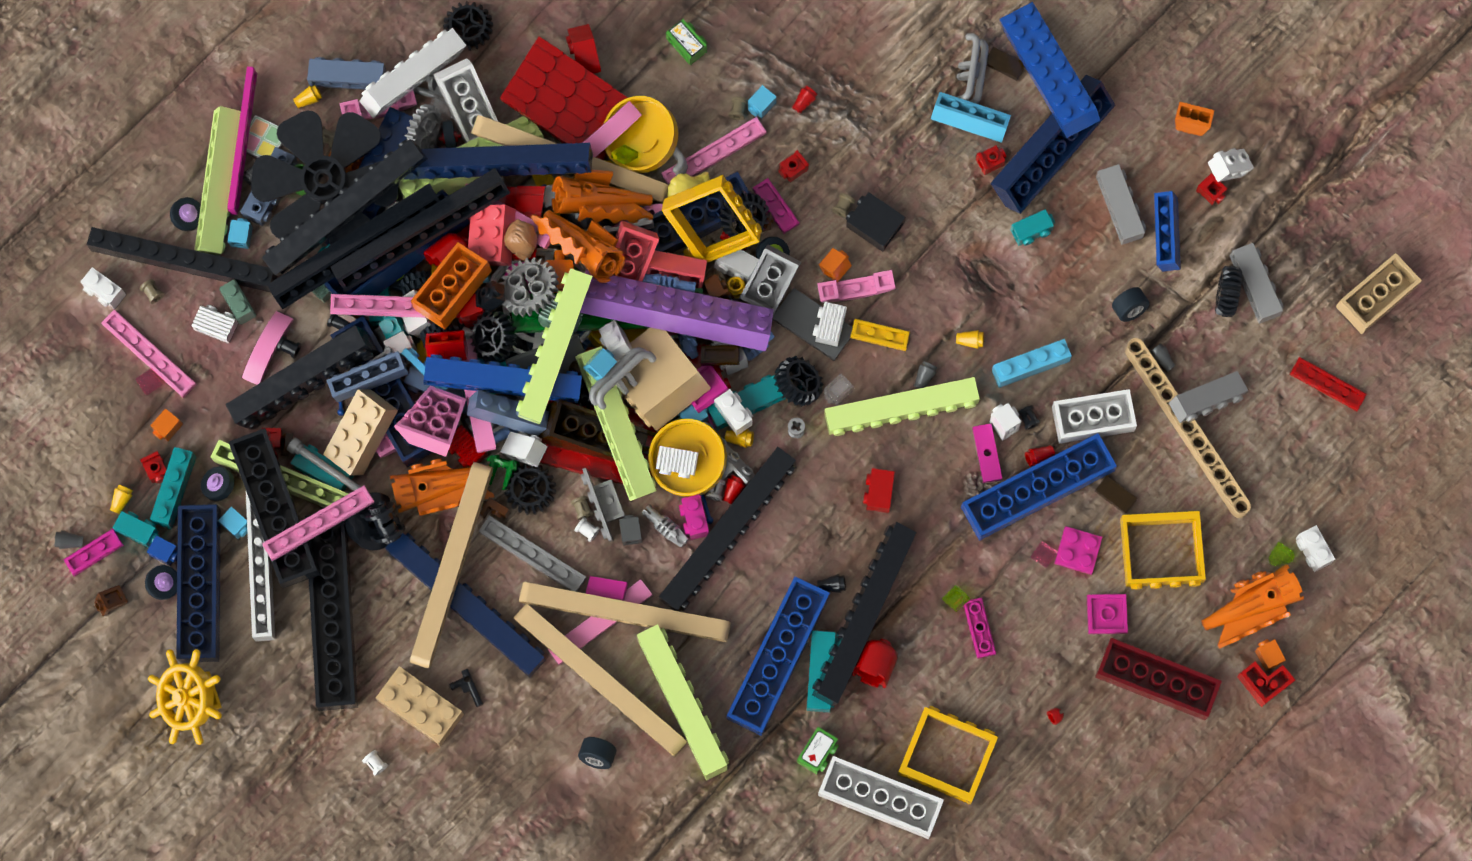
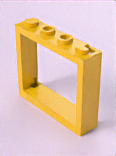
M724 175L672 195L663 201L662 212L697 259L707 260L708 263L760 242L762 232L760 224L756 223L752 218L751 211L746 209L741 197L735 193L731 182L727 181ZM720 190L747 231L706 247L678 207Z
M1200 511L1121 516L1120 525L1126 587H1131L1132 590L1142 589L1143 586L1158 589L1162 588V585H1170L1171 588L1181 587V584H1189L1190 587H1196L1206 580ZM1192 523L1197 576L1132 579L1128 526Z
M933 706L925 707L898 775L971 805L998 737L995 736V732L989 729H984L983 731L976 728L977 725L972 722L966 721L963 723L958 721L959 718L955 715L948 713L946 716L940 713L938 708ZM927 716L990 741L970 792L907 767Z

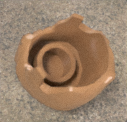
M517 219L509 225L505 233V246L511 253L525 261L526 258L529 259L536 249L538 231L535 233L533 225Z

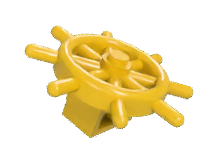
M169 649L166 651L170 667L162 674L161 678L155 675L148 677L149 682L157 686L156 700L158 708L150 712L149 716L156 718L161 715L164 721L172 727L169 738L170 744L177 742L180 730H192L196 743L201 745L204 740L199 727L205 724L210 716L215 719L222 717L221 712L217 711L222 706L214 686L220 682L221 678L219 675L211 677L210 671L205 672L197 666L201 655L200 650L195 649L193 651L190 663L178 664L174 651ZM181 672L187 673L186 679L183 680ZM174 679H175L177 688L172 685ZM178 706L177 712L175 713L173 708ZM185 712L189 722L183 720Z

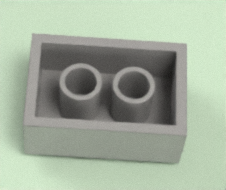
M767 245L740 299L752 305L774 309V315L801 261Z

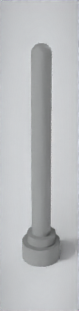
M295 437L288 445L287 450L289 452L302 455L353 491L361 487L305 449L302 441Z

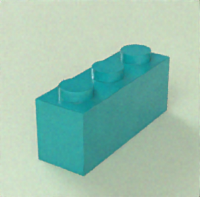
M310 444L308 447L304 445L305 449L352 480L354 475H349L326 456L318 453L319 450ZM296 454L290 463L294 469L312 479L344 492L347 488L342 482L300 454Z

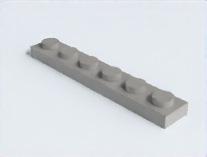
M491 516L487 518L479 530L480 534L570 591L578 592L586 580V576Z

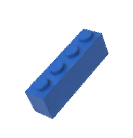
M1173 191L1154 193L1157 266L1162 272L1181 270L1178 197Z

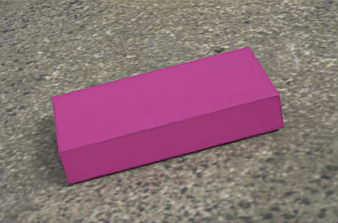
M590 576L585 594L624 601L628 583Z

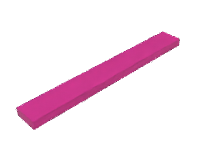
M248 66L227 206L231 215H237L239 211L257 82L255 68Z

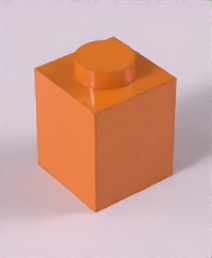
M834 248L819 263L823 274L832 280H836L837 283L852 265L848 260L849 256L844 251H837Z
M165 408L150 426L154 430L153 434L158 439L162 440L164 438L166 441H169L183 423Z
M1269 639L1260 642L1258 644L1259 647L1255 650L1265 672L1286 661L1276 640L1269 641Z

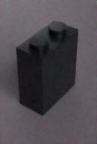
M868 192L866 196L862 195L855 211L851 210L848 213L846 227L883 252L904 225L906 217Z

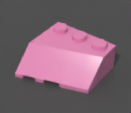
M429 386L414 406L397 422L395 428L409 444L446 457L467 399Z

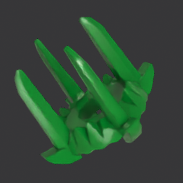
M491 455L486 459V461H490L489 466L493 467V476H491L489 485L493 482L497 468L502 467L503 469L505 467L507 470L502 490H507V485L511 484L509 479L510 477L513 478L511 475L512 471H516L517 466H520V464L516 460L502 459L500 455Z

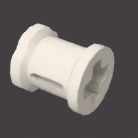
M584 517L574 531L580 532L588 538L589 542H592L599 533L600 528L593 526Z
M376 750L369 753L362 760L364 764L367 763L371 768L374 776L380 774L388 766L387 763L380 759Z

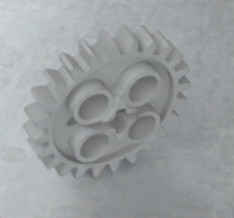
M430 104L421 105L420 109H416V114L413 113V120H409L410 127H407L408 133L405 134V137H407V140H414L420 149L438 148L439 136L442 135L440 129L443 127L440 123L443 118H440L442 113L439 112L440 109L437 106Z
M533 257L531 262L526 258L525 263L519 260L517 267L512 264L513 270H506L508 275L502 276L504 282H500V284L505 285V302L503 306L516 316L520 313L524 317L526 312L531 316L532 311L539 314V308L545 310L546 303L552 304L549 299L556 298L553 292L558 291L556 287L559 284L557 280L558 275L555 269L541 258L537 261ZM524 274H525V276H526V280L529 282L528 285H527V282H526L525 279H524ZM529 289H530L531 293L533 294V300H532L531 294L528 292Z

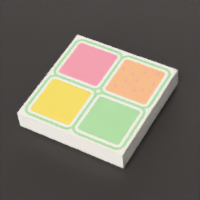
M255 115L250 125L247 153L259 158L263 155L271 156L275 147L280 149L282 143L277 138V128L279 126Z

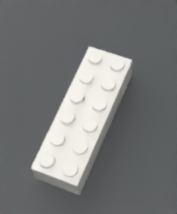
M453 28L449 31L443 30L434 41L430 40L424 44L419 52L418 50L414 51L409 55V59L405 62L403 60L394 67V70L384 73L379 81L370 83L365 88L366 90L362 92L363 97L360 99V103L374 119L429 79L430 75L437 73L456 59L467 45Z
M835 756L832 757L818 793L820 797L926 839H929L944 801V799Z

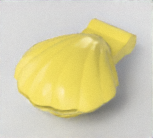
M704 172L695 177L686 173L678 174L670 181L667 196L670 197L709 181V173Z

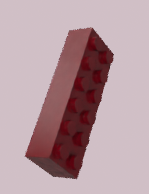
M1110 638L1095 678L1202 720H1206L1209 717L1222 682L1113 638Z

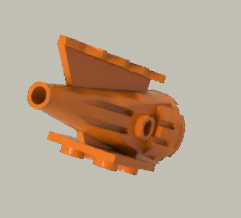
M592 170L591 173H575L574 178L557 176L552 186L555 198H551L554 213L580 212L578 221L592 218L596 222L610 219L612 223L628 220L632 224L637 223L638 220L643 218L653 220V215L640 207L651 206L653 198L652 195L609 186L613 171Z
M551 210L546 211L543 218L537 215L531 216L533 222L538 226L540 235L548 234L552 245L560 244L563 254H572L575 264H579L581 261L598 282H609L611 280L609 277L613 274L617 276L622 270L625 257L622 255L623 252L616 247L618 239L596 221L592 220L587 231Z
M441 459L430 461V465L423 466L422 463L412 465L411 470H408L407 474L391 475L390 480L394 479L395 481L391 484L396 505H401L398 513L417 507L419 516L459 507L471 467L452 469L447 466L446 461L442 462ZM422 484L426 486L424 491L419 490V486ZM487 490L484 500L489 499V497L495 498L494 493Z
M1287 564L1273 573L1259 571L1251 575V580L1243 579L1234 584L1235 587L1230 589L1232 593H1235L1233 600L1201 620L1206 631L1224 625L1217 644L1219 649L1290 616L1291 614L1285 606L1304 599V596H1300V593L1303 592L1294 572H1288L1287 569L1290 567Z

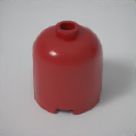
M448 233L428 247L423 255L430 266L434 264L438 267L457 242L468 248L469 240L465 236L460 237L458 234Z
M886 639L867 641L852 675L856 676L857 674L862 677L860 681L869 686L878 688L879 685H882L883 688H886L897 662L896 650Z

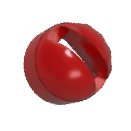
M1053 708L1047 712L1049 720L1054 725L1060 723L1064 718V713L1060 714V708Z

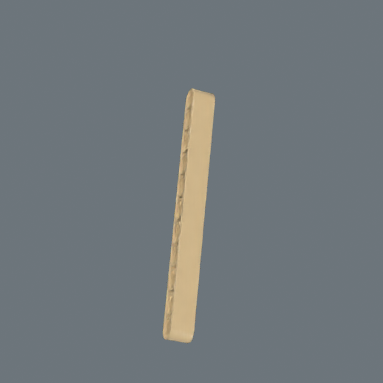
M477 115L471 132L473 135L503 146L557 144ZM593 157L592 170L613 171L609 185L652 195L653 201L662 204L664 199L667 198L668 184Z
M1138 338L1131 339L1125 349L1128 359L1231 514L1236 518L1245 517L1251 508L1248 498L1196 420L1189 423L1187 420L1179 423L1169 405V402L1178 393L1144 342ZM1135 345L1139 348L1140 351L1133 352L1130 349V346ZM1141 362H1148L1150 364V367L1144 368L1141 365ZM1152 377H1157V378H1159V379H1160V383H1159V384L1153 383L1152 380H1151V378H1152ZM1162 393H1169L1171 399H1164ZM1183 425H1190L1192 431H1185ZM1199 440L1202 442L1203 446L1196 447L1193 441ZM1210 456L1213 459V463H1207L1204 457ZM1215 472H1221L1224 479H1217ZM1226 488H1231V489H1233V490H1234V495H1232V496L1228 495V494L1226 493L1225 489H1226ZM1242 504L1245 507V511H1238L1236 505Z
M476 462L472 464L410 659L412 664L425 668H430L489 486L493 467Z
M527 582L522 583L519 602L523 604L527 603L528 605L648 628L658 624L659 628H664L665 631L721 642H728L731 622Z
M527 603L516 614L514 619L671 755L675 757L687 743L680 734Z

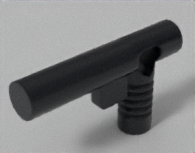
M469 670L461 671L463 678L450 683L451 690L453 691L461 687L463 693L470 692L476 707L482 706V699ZM470 677V682H465V679Z

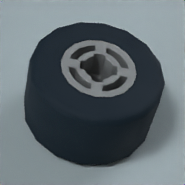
M1133 287L1118 295L1112 303V308L1121 321L1128 322L1142 315L1148 309L1150 302L1139 287Z
M587 737L582 742L578 757L584 764L593 768L609 769L612 766L617 750L612 743L604 739Z

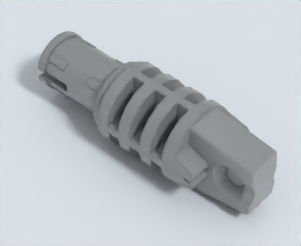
M648 505L646 507L648 511L643 510L642 515L654 523V528L666 539L683 548L689 541L685 533L668 516L661 515L651 505Z

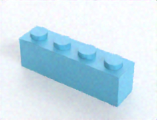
M939 92L931 119L1002 143L1011 115Z
M1065 339L997 363L993 365L992 373L1000 388L1068 363L1072 355Z

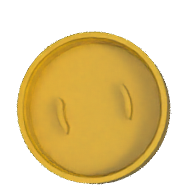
M647 96L629 97L611 109L604 123L628 101L637 108L642 116L605 148V151L609 158L622 168L636 173L651 172L664 165L674 153L678 142L677 122L671 111L659 101Z
M680 419L665 425L655 435L649 448L648 462L652 476L662 488L678 496L690 497L698 494L702 495L718 484L726 469L727 452L722 438L712 427L698 420ZM659 446L698 452L695 476L690 475L689 479L678 477L679 473L671 472V475L660 474V469H656Z

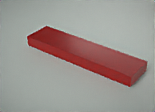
M1301 357L1298 358L1289 374L1355 411H1358L1367 395Z

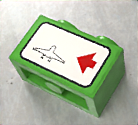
M817 727L798 757L797 763L816 775L819 771L823 772L829 763L826 759L830 754L834 755L839 747L837 745L838 738Z

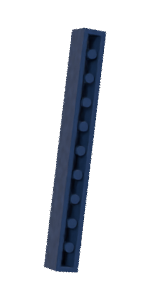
M590 143L421 149L428 159L404 179L481 177L494 168L500 176L591 173L593 152Z
M408 532L406 534L402 533L398 540L389 543L385 547L386 551L432 591L441 561L438 558L433 560L428 555L430 552L423 545L417 546L414 543L416 541L415 538ZM458 582L450 608L527 676L531 677L546 661L543 656L545 653L538 646L533 648L529 644L530 640L523 633L520 635L514 631L516 627L508 620L504 622L500 619L502 615L494 608L490 610L486 606L487 602L480 595L475 597L471 593L473 591L472 588L465 582L463 584Z

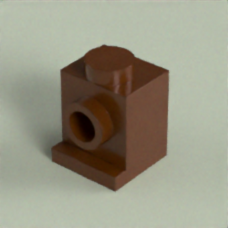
M713 274L704 281L710 296L728 300L735 298L729 291L726 280H721L718 274Z

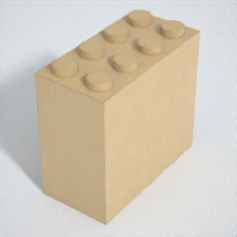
M649 328L630 343L632 348H644L646 351L652 352L657 358L654 363L648 359H643L630 371L638 383L635 387L630 385L625 377L621 379L629 391L626 395H623L648 427L653 426L658 431L691 405L693 401H696L711 389L667 331Z

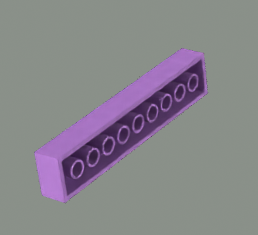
M585 270V274L591 275L588 270ZM614 275L609 277L611 280L606 283H600L592 276L580 313L765 352L770 338L774 309Z

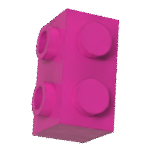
M700 494L681 498L682 504L678 506L681 516H685L686 523H683L685 535L689 534L690 540L706 537L709 534V529Z

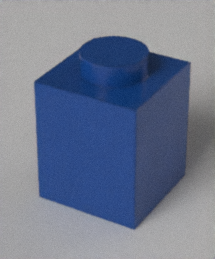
M156 535L147 553L151 557L171 566L172 562L175 563L177 561L178 547Z

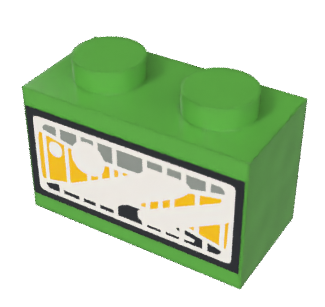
M682 19L666 32V39L686 62L692 65L707 53V41L703 36H698L695 33L696 30L690 22L686 23Z

